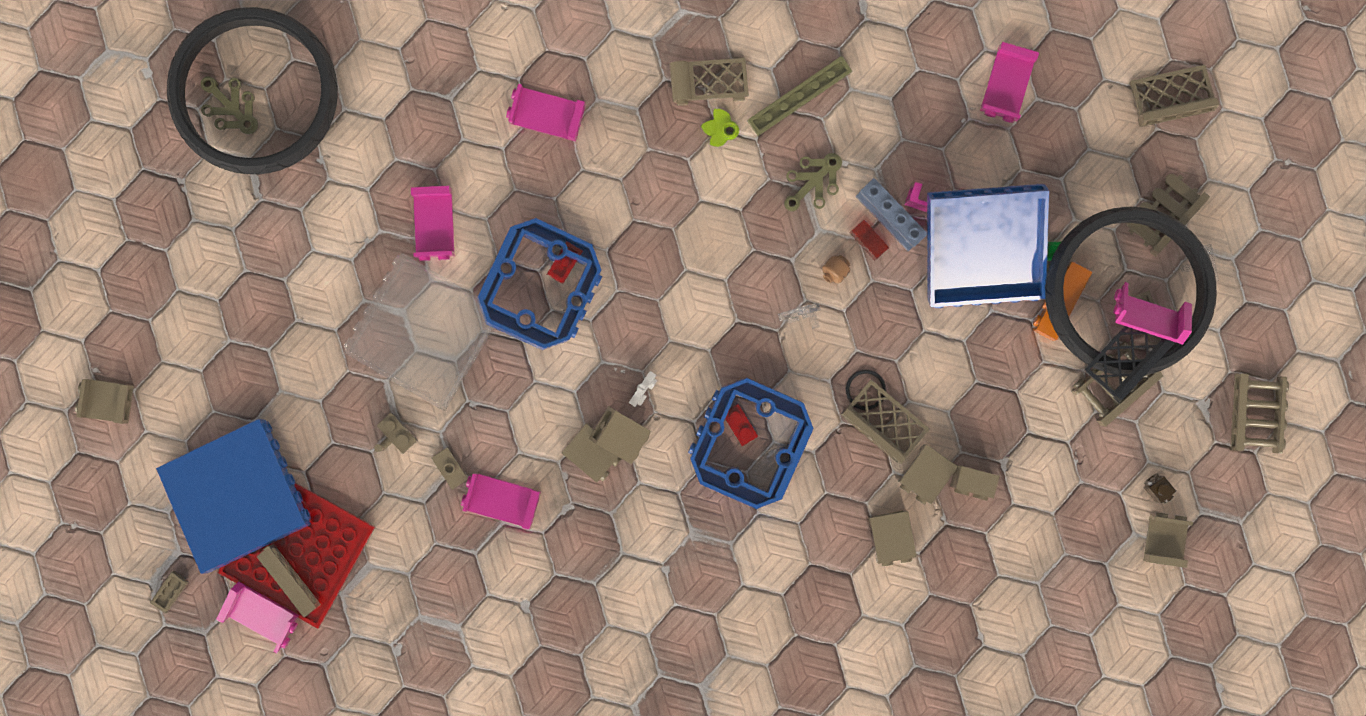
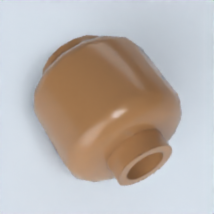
M842 255L831 256L822 266L823 278L829 283H841L850 273V262Z

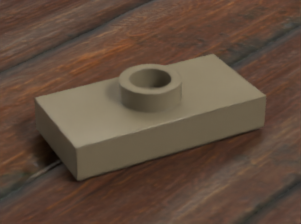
M448 447L431 458L452 490L468 480L467 475Z
M172 571L150 603L165 614L168 613L190 581L176 571Z

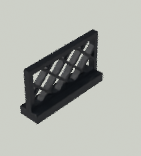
M1124 326L1084 371L1120 403L1175 342L1161 338L1157 345H1148L1147 334L1149 333L1143 331L1133 332V328H1130V332H1125L1129 327ZM1144 334L1145 345L1134 346L1133 335ZM1121 335H1130L1131 346L1119 345ZM1116 342L1117 347H1111ZM1145 348L1146 357L1135 360L1134 349ZM1117 349V360L1106 361V352ZM1120 349H1131L1132 360H1120ZM1135 362H1140L1135 368ZM1118 363V374L1107 375L1106 364ZM1121 363H1132L1133 371L1130 374H1121ZM1095 364H1104V375H1096L1090 369ZM1108 377H1119V386L1115 390L1108 386Z

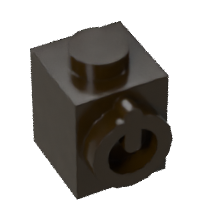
M1156 473L1144 482L1145 486L1143 488L1155 502L1167 503L1174 497L1173 494L1176 490L1165 476H1160Z

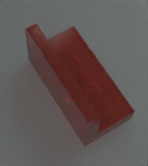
M865 220L849 232L874 261L889 249L887 244Z

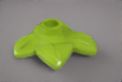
M714 109V120L703 123L701 128L708 136H711L710 145L720 147L727 140H733L738 136L739 127L735 122L731 121L728 112L722 109ZM727 128H732V129H733V133H732V134H728V133L726 132V129H727Z

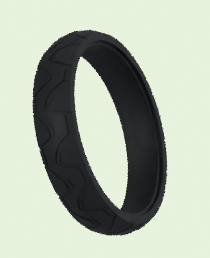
M258 7L235 8L223 11L204 20L181 42L168 71V107L180 136L205 161L234 173L267 174L283 170L300 162L324 139L333 121L337 106L338 85L336 73L324 45L310 29L299 21L270 9ZM245 26L270 27L285 32L297 39L312 54L317 64L321 81V97L318 111L307 131L286 149L272 155L256 158L229 155L206 143L190 120L185 100L187 76L199 52L211 40L222 33Z
M1112 208L1083 220L1059 244L1052 257L1046 276V307L1052 326L1060 340L1076 357L1089 365L1100 352L1091 347L1075 330L1067 314L1064 302V278L1074 252L1092 233L1111 224H1142L1164 233L1181 248L1190 262L1196 282V303L1192 315L1191 334L1184 344L1175 342L1146 374L1148 375L1162 371L1182 360L1204 337L1213 318L1216 306L1217 284L1215 272L1210 257L1200 240L1180 221L1165 213L1148 208ZM1106 355V361L1117 360ZM1135 362V368L1140 362ZM1118 363L1106 364L1107 373L1118 374ZM1121 363V374H1130L1133 371L1132 363ZM1095 364L1093 368L1104 372V364Z

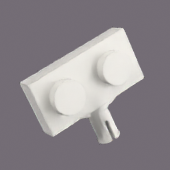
M650 371L643 382L637 386V391L629 401L634 407L637 404L642 405L647 397L644 395L648 388L652 390L658 381L655 379L656 374Z

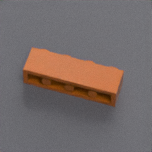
M1069 262L1064 278V302L1068 316L1072 313L1092 274L1090 270L1074 262ZM1045 300L1041 307L1043 308L1041 315H1037L1033 322L1035 326L1033 331L1052 341H1056L1059 336L1050 321Z

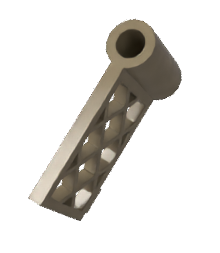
M745 58L693 62L676 61L670 63L673 102L677 103V106L688 105L689 101L733 98V101H745V97L749 96ZM741 63L742 71L738 76L729 69L732 64ZM714 65H720L725 69L719 77L710 70ZM693 66H701L706 70L701 78H698L693 73ZM726 71L735 78L729 86L721 80ZM707 73L716 79L711 87L702 81ZM738 80L743 85L744 92L736 93L731 86ZM717 82H720L727 88L723 94H717L712 90ZM700 83L707 89V92L704 95L696 96L695 87Z

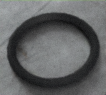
M860 370L854 373L846 384V395L849 402L853 401L850 395V384L855 377L861 374H871L880 381L882 389L886 391V385L882 377L872 370ZM878 401L875 404L868 406V410L876 408L878 406ZM857 403L854 405L858 409L865 410V406Z

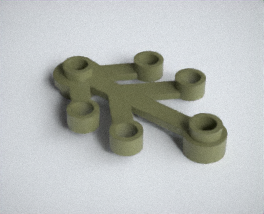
M204 77L201 80V88L208 93H212L225 107H212L206 104L201 108L202 114L206 117H211L212 115H234L239 120L226 121L223 118H218L215 120L214 125L219 130L240 129L245 134L256 132L258 121L253 117L254 94L249 91L242 94V100L245 102V114H243L239 110V96L242 86L240 80L237 78L229 80L228 84L231 88L230 101L217 88L218 83L214 78ZM207 81H211V85L209 87L205 86V83ZM234 81L238 82V85L236 87L232 86V83ZM250 94L251 99L249 101H246V95ZM210 108V113L206 114L205 109ZM220 121L224 122L223 127L218 126ZM250 121V127L246 128L245 123Z
M835 153L827 154L824 159H810L807 156L801 158L800 166L803 169H807L810 166L822 167L818 172L788 171L786 178L789 182L809 180L794 196L786 198L784 206L788 211H796L800 206V200L814 186L815 200L813 205L817 209L823 208L825 206L823 177L828 172L829 185L827 193L832 196L838 193L839 187L836 184V171L841 168L842 160ZM834 159L836 165L831 166L829 160ZM802 160H808L809 165L804 166L802 164ZM794 173L796 178L792 180L788 175ZM834 186L836 192H830L829 187ZM794 200L796 205L790 206L789 201ZM822 200L823 205L817 206L816 201Z

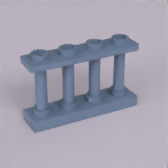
M875 178L855 196L907 251L915 247L927 236V232Z

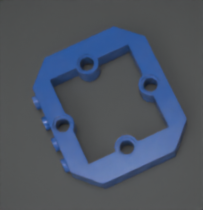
M535 218L510 227L477 297V301L486 325L538 349L545 350L567 342L571 337L575 338L579 329L576 325L579 320H583L587 310H584L586 303L590 304L595 293L592 290L594 286L598 287L602 279L600 275L602 269L592 244ZM523 237L546 247L547 256L552 261H560L567 256L585 266L575 290L566 299L567 308L556 332L536 324L534 313L528 309L514 314L492 303L503 279H510L516 271V264L512 259ZM566 241L582 250L581 255L569 251L565 244ZM555 246L560 247L563 252L561 255H555L552 252V248ZM503 264L509 265L511 272L503 273L501 266ZM578 297L581 300V305L574 306L571 299ZM527 315L530 318V323L527 325L522 324L520 317Z
M747 377L722 386L720 390L715 391L712 397L714 404L712 408H707L704 415L706 422L704 426H699L696 433L699 436L696 443L691 444L688 451L691 454L690 459L699 483L755 509L781 500L814 429L804 403ZM735 395L756 403L755 409L762 417H770L774 412H777L797 421L787 446L779 448L775 452L774 457L778 466L767 491L744 481V475L737 467H730L723 472L705 464L716 438L724 432L723 422ZM763 402H769V411L762 412L760 405ZM718 422L720 424L719 430L711 431L709 429L710 423ZM782 453H788L790 455V458L787 462L780 461V455ZM733 472L739 474V479L736 482L729 480V475Z

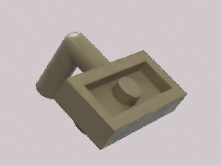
M390 413L377 425L387 438L380 444L375 445L374 449L376 452H381L393 443L404 454L418 440L393 413Z

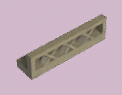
M274 544L263 549L264 551L257 558L303 617H306L321 605Z

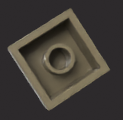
M957 465L958 468L953 473L950 487L955 488L954 492L967 496L971 492L973 497L986 501L988 497L994 499L1000 476Z

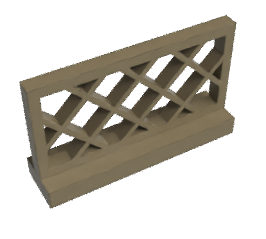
M1205 65L1130 81L1139 115L1138 122L1140 127L1213 112L1219 106L1218 98L1214 97ZM1201 71L1203 76L1201 83L1191 78L1194 72ZM1175 76H1181L1186 79L1182 87L1172 81ZM1157 80H1162L1167 83V86L1164 90H1161L1154 86V83ZM1188 81L1198 86L1194 94L1184 88ZM1143 84L1149 87L1144 95L1137 91L1136 85ZM1169 85L1179 90L1176 97L1165 92ZM1201 88L1207 91L1209 98L1202 99L1196 93ZM1151 89L1161 94L1157 102L1147 97ZM1181 92L1191 97L1189 102L1183 103L1177 99ZM1162 96L1173 101L1170 106L1165 107L1159 104ZM1146 100L1153 104L1152 110L1143 112L1142 102Z
M870 380L850 405L840 414L898 464H902L906 460V457L930 430V428L873 380ZM870 386L877 390L878 398L867 399V390ZM878 400L879 412L868 413L867 401ZM881 400L892 402V411H882ZM865 401L866 413H857L853 406L857 402ZM896 412L905 413L907 423L897 424ZM893 413L894 424L883 425L882 414ZM879 414L880 425H871L869 423V415ZM918 424L924 430L919 436H911L910 425ZM907 425L908 437H898L897 426ZM894 426L895 438L884 436L883 427ZM898 439H909V448L905 452L899 448Z

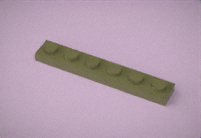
M840 56L752 116L747 122L755 134L760 136L853 71L843 56Z

